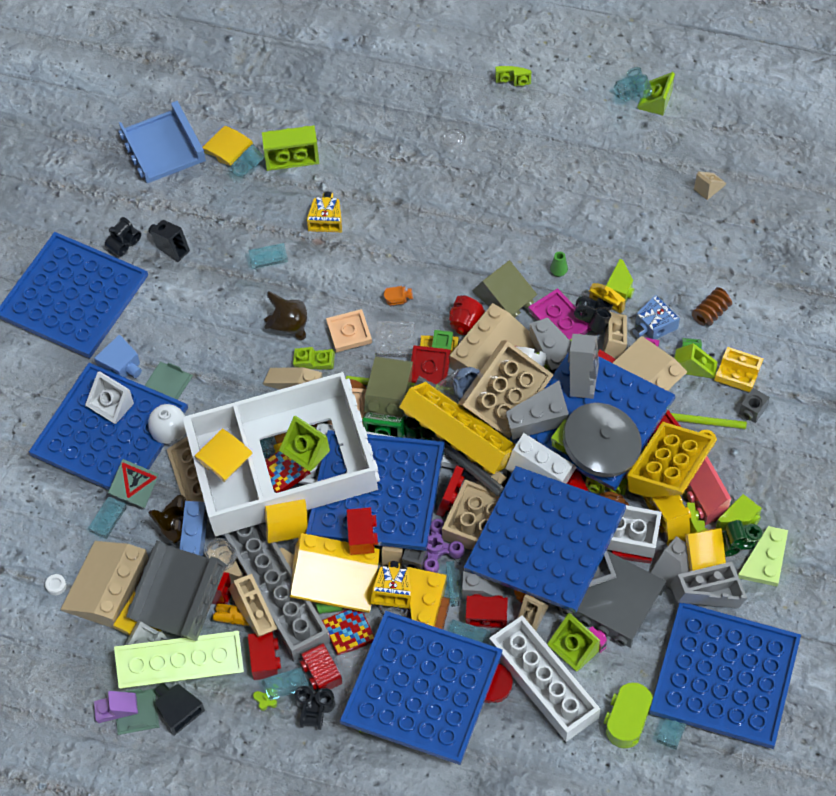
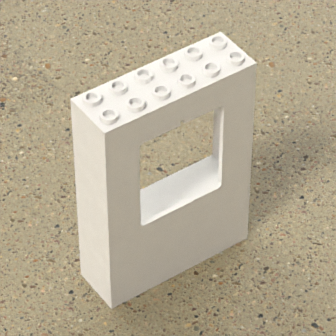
M343 372L182 417L207 514L215 536L266 522L265 506L305 499L306 508L309 510L378 490L377 482L380 481L378 467L372 456V448L367 440V433L362 424L360 411L357 409L355 395L352 393L349 378L345 379ZM294 416L299 417L309 425L328 420L332 421L347 473L275 493L260 440L287 432ZM222 428L253 452L225 482L211 469H206L194 457Z

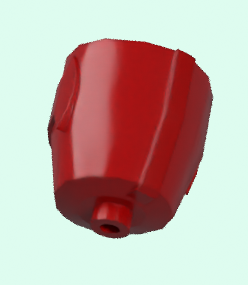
M458 295L454 302V307L450 310L449 321L452 329L460 335H467L485 313L483 306L469 296Z

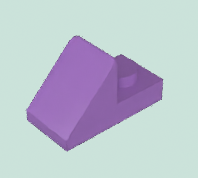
M108 691V698L94 701L95 718L98 723L138 714L136 693Z

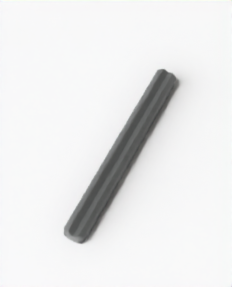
M436 435L432 437V441L444 442V452L497 497L501 496L504 490L502 485L473 461L469 460L461 451L452 448L449 442L438 438Z

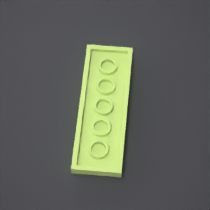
M239 631L202 635L198 637L197 641L178 638L114 647L119 689L244 672Z

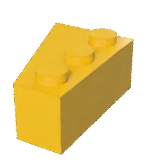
M643 496L649 510L662 512L660 519L662 526H659V530L661 533H666L667 546L676 537L686 543L685 534L690 533V518L692 516L689 508L683 505L681 496Z
M407 567L412 591L410 602L411 619L435 627L442 597H444L447 587V575Z

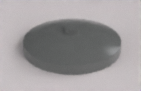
M589 403L578 407L570 414L563 428V444L571 460L584 471L596 476L615 477L627 472L635 464L641 452V436L637 426L626 413L609 404Z

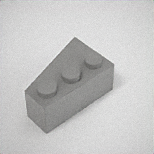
M549 318L530 323L529 335L536 351L546 354L545 365L548 371L554 374L568 354L567 344L570 340Z
M573 334L572 341H568L567 344L568 362H570V396L594 399L599 369L597 336Z
M559 381L506 412L512 439L521 438L523 433L529 436L556 429L563 420L567 421L569 417Z
M732 562L678 574L670 584L677 603L739 608L747 600Z

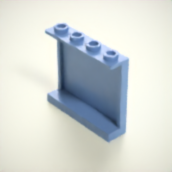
M178 101L171 103V111L124 128L122 122H119V136L121 140H125V148L128 153H132V162L134 166L138 165L137 171L140 178L144 177L147 184L206 161L204 150Z

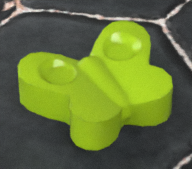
M271 687L266 693L254 692V700L259 703L261 711H265L268 706L271 708L277 707L275 699L278 693L275 687Z

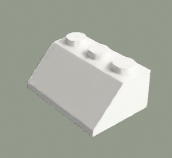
M523 433L512 450L506 469L511 473L515 466L563 483L568 482L576 469L574 464Z

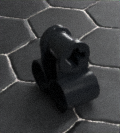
M121 217L119 219L120 222L114 227L111 226L109 228L110 236L105 241V247L118 257L125 255L129 245H135L142 236V233L134 228L125 217Z
M585 296L579 297L575 304V317L589 323V327L593 331L598 333L604 332L611 318L610 310L613 305L601 298L595 301Z
M300 686L295 691L296 704L302 710L300 727L311 726L321 730L324 713H329L335 708L333 692L328 688H322L314 695L312 689L308 686ZM304 695H307V696L310 697V698H309L308 700H306V701H301V700H300V698H301L302 696H304ZM323 698L331 699L328 703L320 702Z

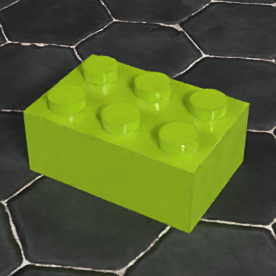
M315 125L261 132L267 171L319 164Z

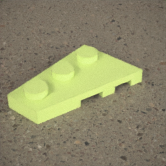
M768 526L738 574L739 579L778 587L788 530Z

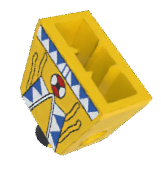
M326 191L323 193L322 198L313 199L307 217L308 231L342 233L340 201L338 198H333L332 192Z
M390 561L388 567L382 566L379 568L372 591L371 604L409 609L412 597L409 571L407 569H400L399 562Z

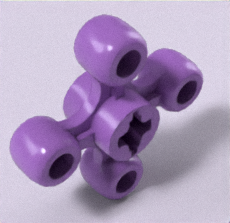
M434 519L431 522L430 531L432 535L428 539V558L423 565L425 571L438 573L439 563L437 560L443 554H448L454 559H459L464 555V545L461 542L453 541L451 544L443 542L441 537L442 527L445 522L442 519Z

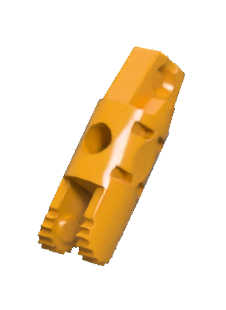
M217 604V612L213 615L214 621L250 626L237 606Z

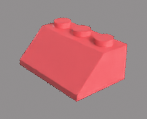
M707 456L686 488L689 502L695 503L696 510L699 512V519L705 521V525L717 521L729 509L731 501L729 493Z

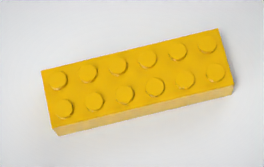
M427 382L411 387L399 407L404 410L407 416L418 420L422 427L432 430L438 438L449 442L452 448L466 454L469 460L479 463L486 472L495 474L506 468L516 444Z

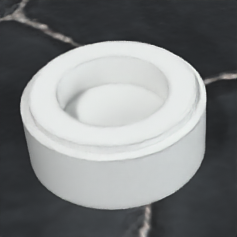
M59 574L49 576L45 582V587L51 595L62 594L67 586L64 577Z

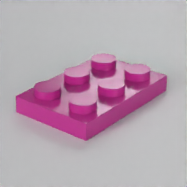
M558 288L528 307V311L537 321L549 318L569 340L572 339L573 334L585 335L592 330L589 327V323L575 317L574 310L576 307Z

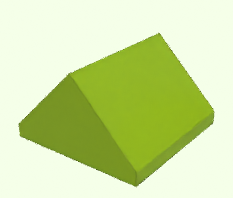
M671 72L648 81L637 108L663 116L673 91L675 73Z
M294 416L279 451L308 471H312L329 453L330 448L326 435L299 417Z
M568 613L547 645L577 672L599 652L600 639L571 613Z

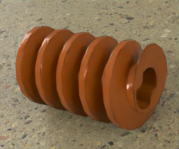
M716 287L692 311V316L698 324L711 326L714 323L713 321L718 320V316H722L723 311H727L728 307L732 306V300L724 289Z

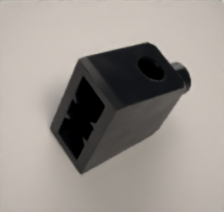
M161 220L157 225L152 224L149 227L148 232L152 235L156 247L176 262H179L190 252L181 227L166 220Z
M162 683L155 689V692L160 697L155 701L156 707L173 736L205 711L203 703L180 684H176L169 689L165 683Z

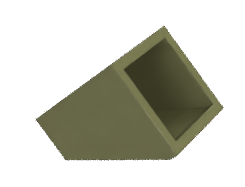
M510 260L472 290L486 305L490 307L493 303L509 312L514 318L521 313L519 309L523 306L528 308L534 303L533 298L537 296L536 292Z
M375 356L365 394L364 412L397 417L403 416L404 412L399 407L411 388L413 362Z

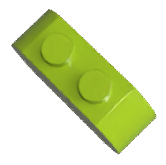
M627 683L623 685L619 693H614L611 705L614 707L612 712H607L604 724L607 725V738L613 745L619 748L626 749L636 746L642 734L653 700L651 692L642 684Z

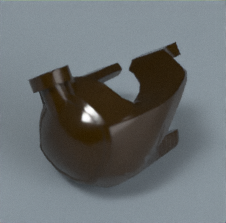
M268 291L267 298L272 302L275 311L264 319L266 322L264 328L295 334L297 340H304L306 338L304 327L307 322L305 304L301 300H285L275 293Z
M181 494L177 495L162 512L155 509L148 512L164 537L173 544L181 540L186 498Z

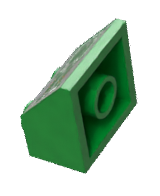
M367 412L363 417V427H365L367 432L404 438L406 416L397 417Z

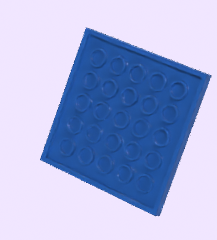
M54 232L0 305V319L90 359L148 277V272Z
M568 353L545 388L557 381L560 382L569 416L578 407L589 403H605L622 410L637 426L641 436L642 450L675 400V394L599 357L594 399L570 396V362H568ZM558 428L529 435L537 442L574 464L576 471L614 491L627 473L625 472L615 477H600L584 471L568 455L552 447L551 437Z
M88 363L30 449L29 454L32 457L110 490L122 459L149 470L164 447L165 443H159L154 440L149 432L148 419L151 412L160 405L171 404L180 408L185 414L188 405L92 363ZM99 371L125 386L131 392L134 404L116 424L85 406Z
M332 430L327 432L330 451L321 461L317 481L347 473L335 431ZM367 434V440L373 452L372 456L378 467L380 481L377 482L378 490L311 509L306 534L349 542L347 509L371 507L372 515H376L377 527H373V533L378 535V546L427 551L445 447L444 442Z
M515 466L464 569L472 574L576 613L624 515L626 505Z
M679 603L649 714L774 749L801 634L692 604Z
M385 611L341 717L340 724L461 765L501 659L503 649Z

